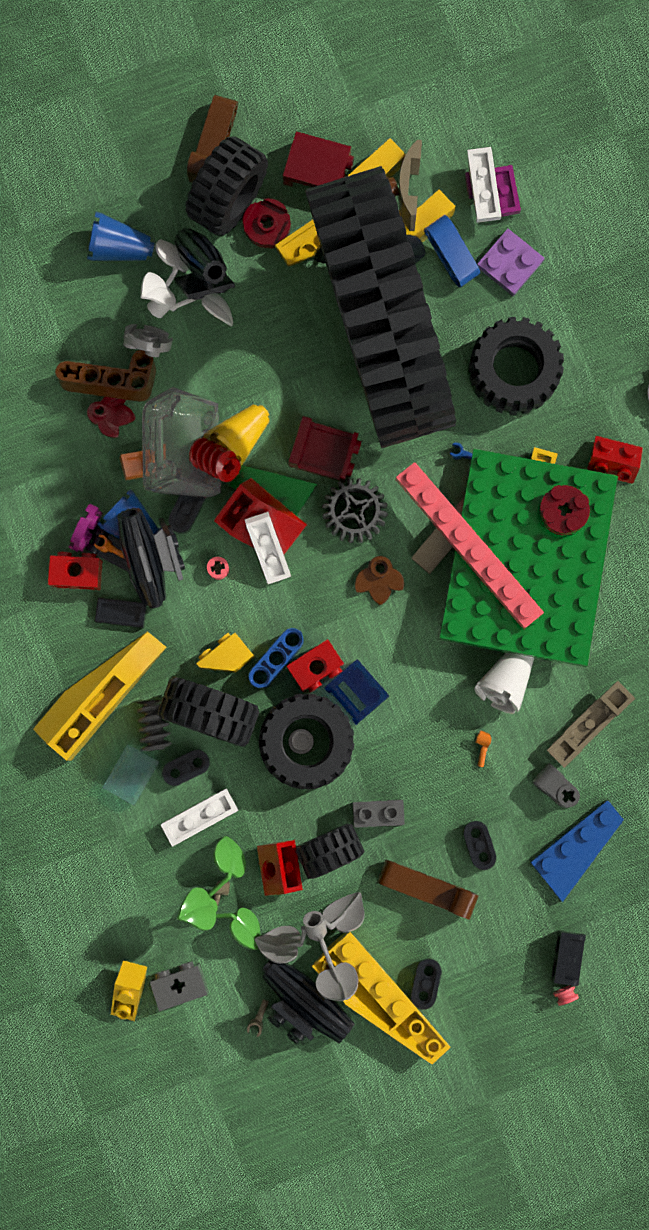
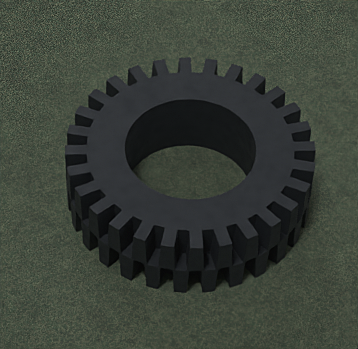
M382 166L306 189L305 192L381 449L455 427L456 418L451 399L452 394L446 378L445 364L439 351L438 337L432 325V315L429 305L426 303L420 273L418 274L414 253L411 244L408 243L406 228L384 169H382Z

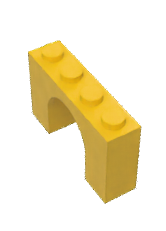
M390 138L348 176L382 166L386 177L390 178L401 168L406 154ZM439 189L417 208L415 231H409L405 225L406 234L414 235L424 242L427 239L424 228L443 215L448 216L450 219L454 215L456 206Z

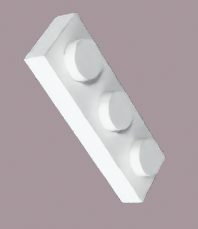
M487 147L467 150L476 222L500 220L501 210L492 149Z
M269 512L245 519L267 583L270 584L291 577Z
M225 789L162 823L161 827L173 847L239 810L230 793Z

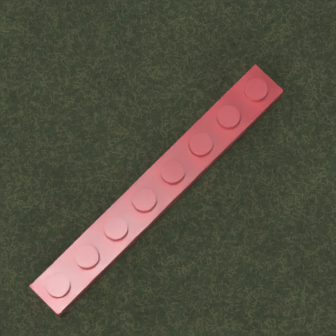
M415 462L396 476L395 480L523 630L544 613Z

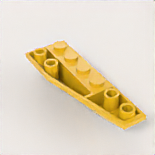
M147 631L66 690L33 730L66 761H72L167 647Z
M351 932L343 933L327 948L334 967L340 963L347 962L355 968L358 975L357 990L350 999L343 1001L345 1005L430 1064L435 1063L451 1048ZM324 953L312 965L318 974L330 969Z

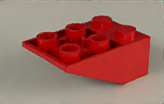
M252 478L239 485L214 520L232 537L254 548L245 519L269 512L284 555L307 526V524Z

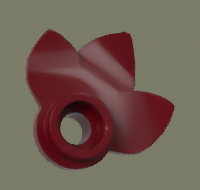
M104 397L102 401L90 404L87 409L88 419L93 424L98 425L100 432L107 437L118 438L119 426L129 424L136 419L133 411L124 405L126 402L124 399ZM102 410L104 413L98 415L95 413V411Z

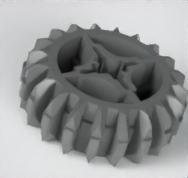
M351 478L347 479L348 486H344L343 482L339 481V491L334 487L330 488L334 497L330 495L325 496V500L330 504H323L322 509L329 512L324 513L322 517L323 519H331L325 526L326 528L335 526L331 532L333 536L339 531L341 532L340 541H343L345 536L348 535L350 544L353 543L354 537H358V542L363 543L362 535L371 540L372 535L370 531L378 535L380 530L376 525L381 527L385 525V522L380 518L388 516L386 511H381V509L387 508V502L379 503L384 498V494L375 495L379 489L378 486H374L371 490L368 489L371 483L369 480L365 482L364 486L361 485V478H357L356 485H352ZM350 493H361L369 499L357 501ZM343 496L347 507L340 515L335 516L334 509L336 503ZM351 504L356 509L362 508V510H359V517L355 513L348 514V512H351ZM374 505L375 516L372 522L367 525L363 514L369 507ZM354 521L360 529H349L343 526L341 522Z

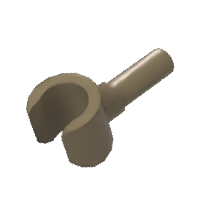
M227 882L215 893L214 900L217 906L221 895H229L230 882Z
M263 999L258 1014L248 1024L247 1033H249L252 1025H256L259 1027L257 1037L260 1036L263 1030V1015L269 1001Z

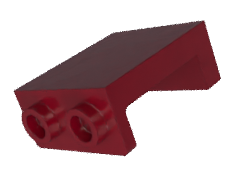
M296 131L283 173V185L293 187L295 182L315 187L344 178L346 171H351L354 162V156L351 155V146Z
M303 416L289 459V467L345 483L346 477L351 478L355 464L351 463L353 454L358 455L362 441L358 440L359 433L354 432L351 434L314 423L312 418Z

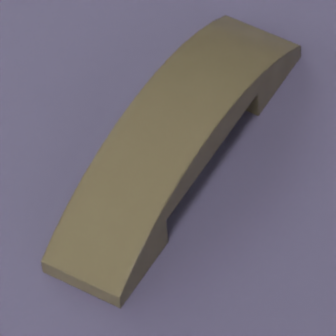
M417 140L410 147L405 155L400 171L398 203L402 219L409 231H415L418 196L408 195L410 174L419 175L422 140Z
M464 498L455 507V509L460 515L462 513ZM436 528L411 559L427 573L431 574L453 547Z
M616 681L553 742L547 751L565 768L601 730L636 698L619 681Z

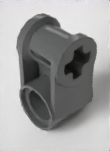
M550 763L532 781L540 791L563 808L575 806L580 799L577 788ZM571 791L570 797L572 802H564L562 800L564 798L562 792Z

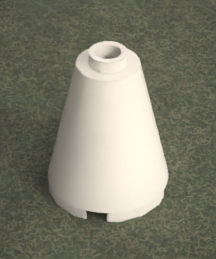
M506 652L477 683L474 688L475 693L483 701H485L486 697L493 701L491 706L500 711L514 714L515 711L518 712L522 705L534 657Z

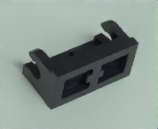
M558 930L551 974L552 982L571 986L579 985L584 943L586 940L585 934Z

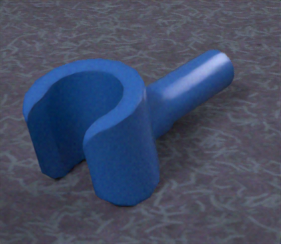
M455 442L452 444L453 447L461 450L458 454L449 452L453 459L459 460L462 457L471 459L472 453L465 451L460 443Z

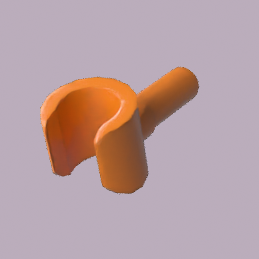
M99 535L100 538L105 540V543L100 547L94 544L98 550L103 553H114L124 559L122 551L112 545L111 540L104 535Z
M480 731L475 743L482 745L478 766L484 767L486 751L491 743V736L484 731Z

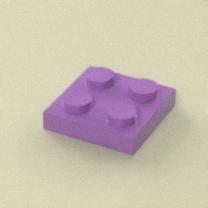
M507 229L477 265L482 272L514 297L543 263L545 258L511 230Z

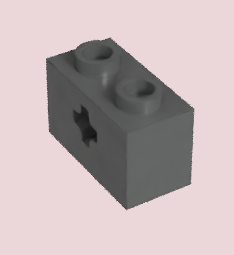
M403 800L353 802L354 828L405 825Z
M193 961L179 965L178 971L170 973L169 969L154 974L155 978L150 981V985L159 1011L208 995L209 990L200 963L194 965ZM177 978L179 982H185L182 990H179L178 987H173Z

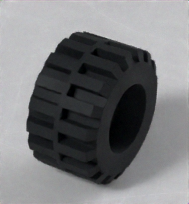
M345 824L298 846L295 850L308 879L318 878L360 858L365 852L352 824Z

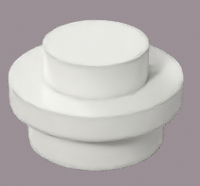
M295 730L289 737V746L297 754L307 753L313 746V737L307 730Z

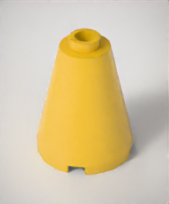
M253 404L204 433L203 438H208L209 441H213L233 451L242 466L270 421L269 413L262 405L257 406Z

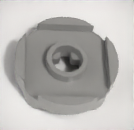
M137 324L125 327L123 345L127 348L144 350L145 354L151 357H159L160 353L168 352L171 349L173 338L168 339L169 334L162 329L144 325V329H136Z

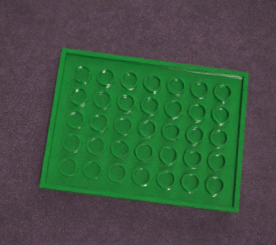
M473 449L461 516L544 613L523 630L455 550L439 640L587 667L618 476ZM557 485L573 486L589 499L590 515L586 524L579 531L570 535L562 536L549 531L539 514V506L544 495ZM567 505L558 506L562 516H565L567 513L571 514V510L568 509Z

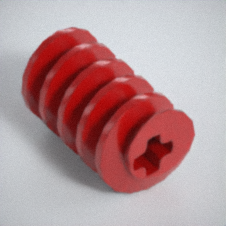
M203 437L197 439L191 446L189 459L195 468L223 482L232 481L238 475L241 464L233 451Z

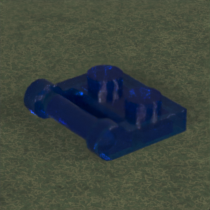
M358 659L324 688L328 694L332 693L352 716V721L355 725L359 724L389 697L388 693ZM343 681L366 706L361 712L339 688Z

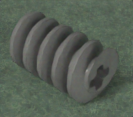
M162 700L136 702L144 705L137 709V713L144 715V717L138 719V723L145 724V727L139 729V733L146 734L139 741L140 743L147 744L146 747L140 749V752L163 750L171 745V741L164 740V737L171 734L170 731L163 730L164 727L170 725V722L162 720L158 715Z

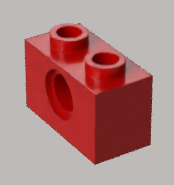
M57 552V556L50 555L48 585L52 588L101 590L103 561L100 558H96V554L82 553L81 557H72V553ZM81 565V573L75 577L71 576V567Z
M327 639L289 664L287 668L303 692L308 690L311 693L322 686L320 681L327 676L333 679L343 672L341 667L344 666V662ZM319 661L324 665V670L321 674L316 675L310 671V665L313 662Z
M295 840L257 846L265 896L303 890L298 856L295 852Z

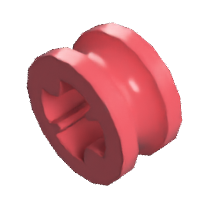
M222 557L210 559L207 564L208 574L216 580L224 579L229 573L227 561ZM216 562H220L221 566L225 565V569H222L219 575L215 571H211V568L215 567Z
M569 985L553 993L554 997H558V1006L571 1003L579 998L578 994L574 993L575 986Z

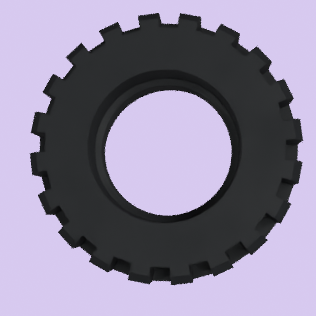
M227 137L225 140H222L219 146H216L211 155L207 157L191 185L192 188L188 193V200L185 204L188 217L217 236L228 234L232 228H235L239 220L244 217L246 209L256 198L258 190L263 184V179L267 173L266 169L268 168L265 154L238 137Z
M509 317L507 322L499 320L494 323L492 328L488 326L483 331L482 336L478 337L474 345L468 370L470 372L469 380L471 386H475L477 397L482 396L485 399L483 403L486 406L490 407L493 405L497 407L495 410L502 413L503 410L509 411V415H517L521 411L523 414L530 413L533 408L538 409L543 406L544 402L551 398L560 383L564 367H562L564 354L559 351L561 345L558 340L554 341L552 339L554 334L550 329L546 332L541 329L543 324L538 321L534 325L529 323L530 318L525 317L521 321H516V317ZM508 347H518L528 351L538 364L537 377L532 383L524 386H513L505 383L497 376L493 367L496 354Z
M173 677L169 680L158 715L159 718L237 746L245 747L252 735L259 715V709L257 705L189 680Z
M297 694L280 701V703L274 706L264 719L259 734L260 756L270 774L281 783L297 789L320 788L330 784L339 777L347 765H349L355 745L353 743V728H351L348 716L342 712V708L331 702L330 699L324 696H317L316 694ZM298 719H314L320 722L328 732L330 740L328 752L316 764H297L284 751V732L292 722Z

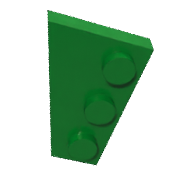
M247 466L241 467L238 475L229 485L230 488L236 491L240 484L252 478L296 516H298L317 487V484Z

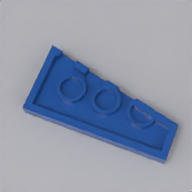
M608 800L603 802L530 861L561 902L564 901L624 820Z

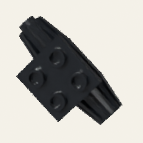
M191 228L179 230L178 234L174 237V243L180 259L192 273L175 277L174 280L187 298L199 300L204 298L205 295L212 293L221 294L227 292L228 289L235 288V283L226 274L227 269L219 250L209 239Z
M128 508L117 515L120 546L127 570L142 604L149 606V608H158L166 600L164 571L175 572L178 580H183L181 571L185 570L182 556L178 551V540L175 533H173L171 524L166 525L163 517L158 519L160 529L153 534L140 508Z
M270 960L261 969L265 973L262 978L281 1000L266 1010L265 1013L269 1015L267 1019L277 1028L282 1026L288 1032L287 1037L295 1044L301 1043L305 1045L314 1038L312 1035L313 1029L340 1044L354 1027L355 1023L335 1000L322 997L317 990L316 983L303 972L288 963L280 964Z

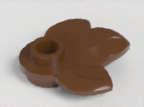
M384 556L374 557L369 562L368 568L359 572L355 582L357 593L369 591L373 600L379 605L384 604L388 600L391 589L401 591L404 588L402 574L393 569L390 560ZM379 564L385 568L382 573H378L375 569Z

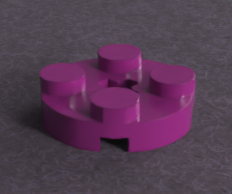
M89 504L85 509L88 513L86 517L80 518L70 542L72 543L68 548L79 552V550L83 552L85 547L88 546L93 537L90 530H93L102 518L103 512L99 511V508L92 504Z

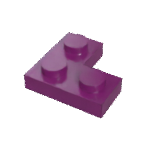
M508 165L494 168L501 217L520 214L521 208L513 166ZM466 172V187L469 199L473 198V194L471 188L470 174L469 172Z

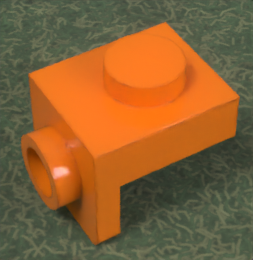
M147 445L144 451L120 455L125 481L153 476L157 466H159L158 455L156 452H153L151 445Z

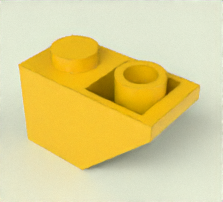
M227 633L218 640L219 646L213 651L210 648L204 651L198 657L200 661L196 664L205 670L236 673L250 662L254 655L236 633L232 635Z
M123 961L115 982L110 1015L117 1016L120 1019L135 1021L145 984L146 966Z

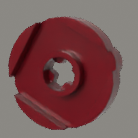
M268 198L263 199L264 201L254 202L246 209L243 224L245 235L253 244L273 249L277 243L288 237L291 230V221L286 207L281 202ZM268 218L272 219L271 224L273 226L263 228L261 221H266Z
M557 485L544 495L539 506V514L549 531L562 536L570 535L579 531L586 524L590 515L589 499L573 486ZM567 505L568 509L571 510V514L567 513L565 516H562L558 506Z

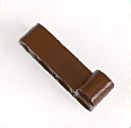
M214 95L196 152H191L188 160L187 175L189 182L193 183L196 179L198 171L204 165L207 157L211 155L213 149L216 146L218 147L222 140L230 137L238 110V101Z
M138 350L132 356L129 370L64 361L57 365L55 374L61 388L69 392L142 402L147 400L152 393L156 365L153 357L146 355L144 350ZM143 363H149L145 367H140ZM90 378H96L92 382H87ZM115 381H120L117 385H111ZM139 384L144 385L142 388L139 389L134 388Z
M385 859L377 883L438 906L469 920L479 897L474 892Z

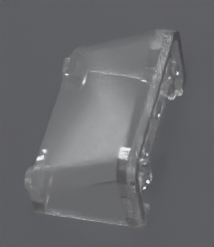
M171 387L145 404L142 412L143 487L145 490L161 494L213 497L221 493L220 480L195 468L189 459V452L193 443L217 425L219 421L218 403Z

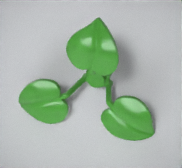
M223 836L214 847L213 858L217 868L221 872L226 873V877L209 893L199 887L190 890L181 904L177 920L186 922L199 930L206 931L214 926L216 919L230 918L232 921L230 922L229 930L234 939L242 946L256 950L258 947L255 938L260 936V925L255 914L247 908L238 909L235 915L233 913L216 914L218 906L216 901L211 898L231 879V876L240 878L246 869V860L241 848L231 838Z

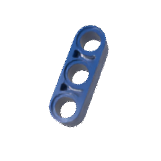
M443 215L424 228L429 242L451 279L459 288L480 274L478 265L448 216Z
M290 628L284 631L249 673V680L255 688H267L302 648L304 638L298 629ZM290 634L298 635L300 638L298 645L294 647L287 645V636ZM278 652L283 655L284 659L280 665L270 663V656L273 653ZM258 671H264L268 676L263 684L254 682V675Z

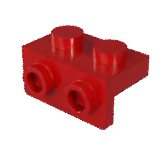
M595 436L587 470L618 476L617 480L633 484L640 469L643 447Z

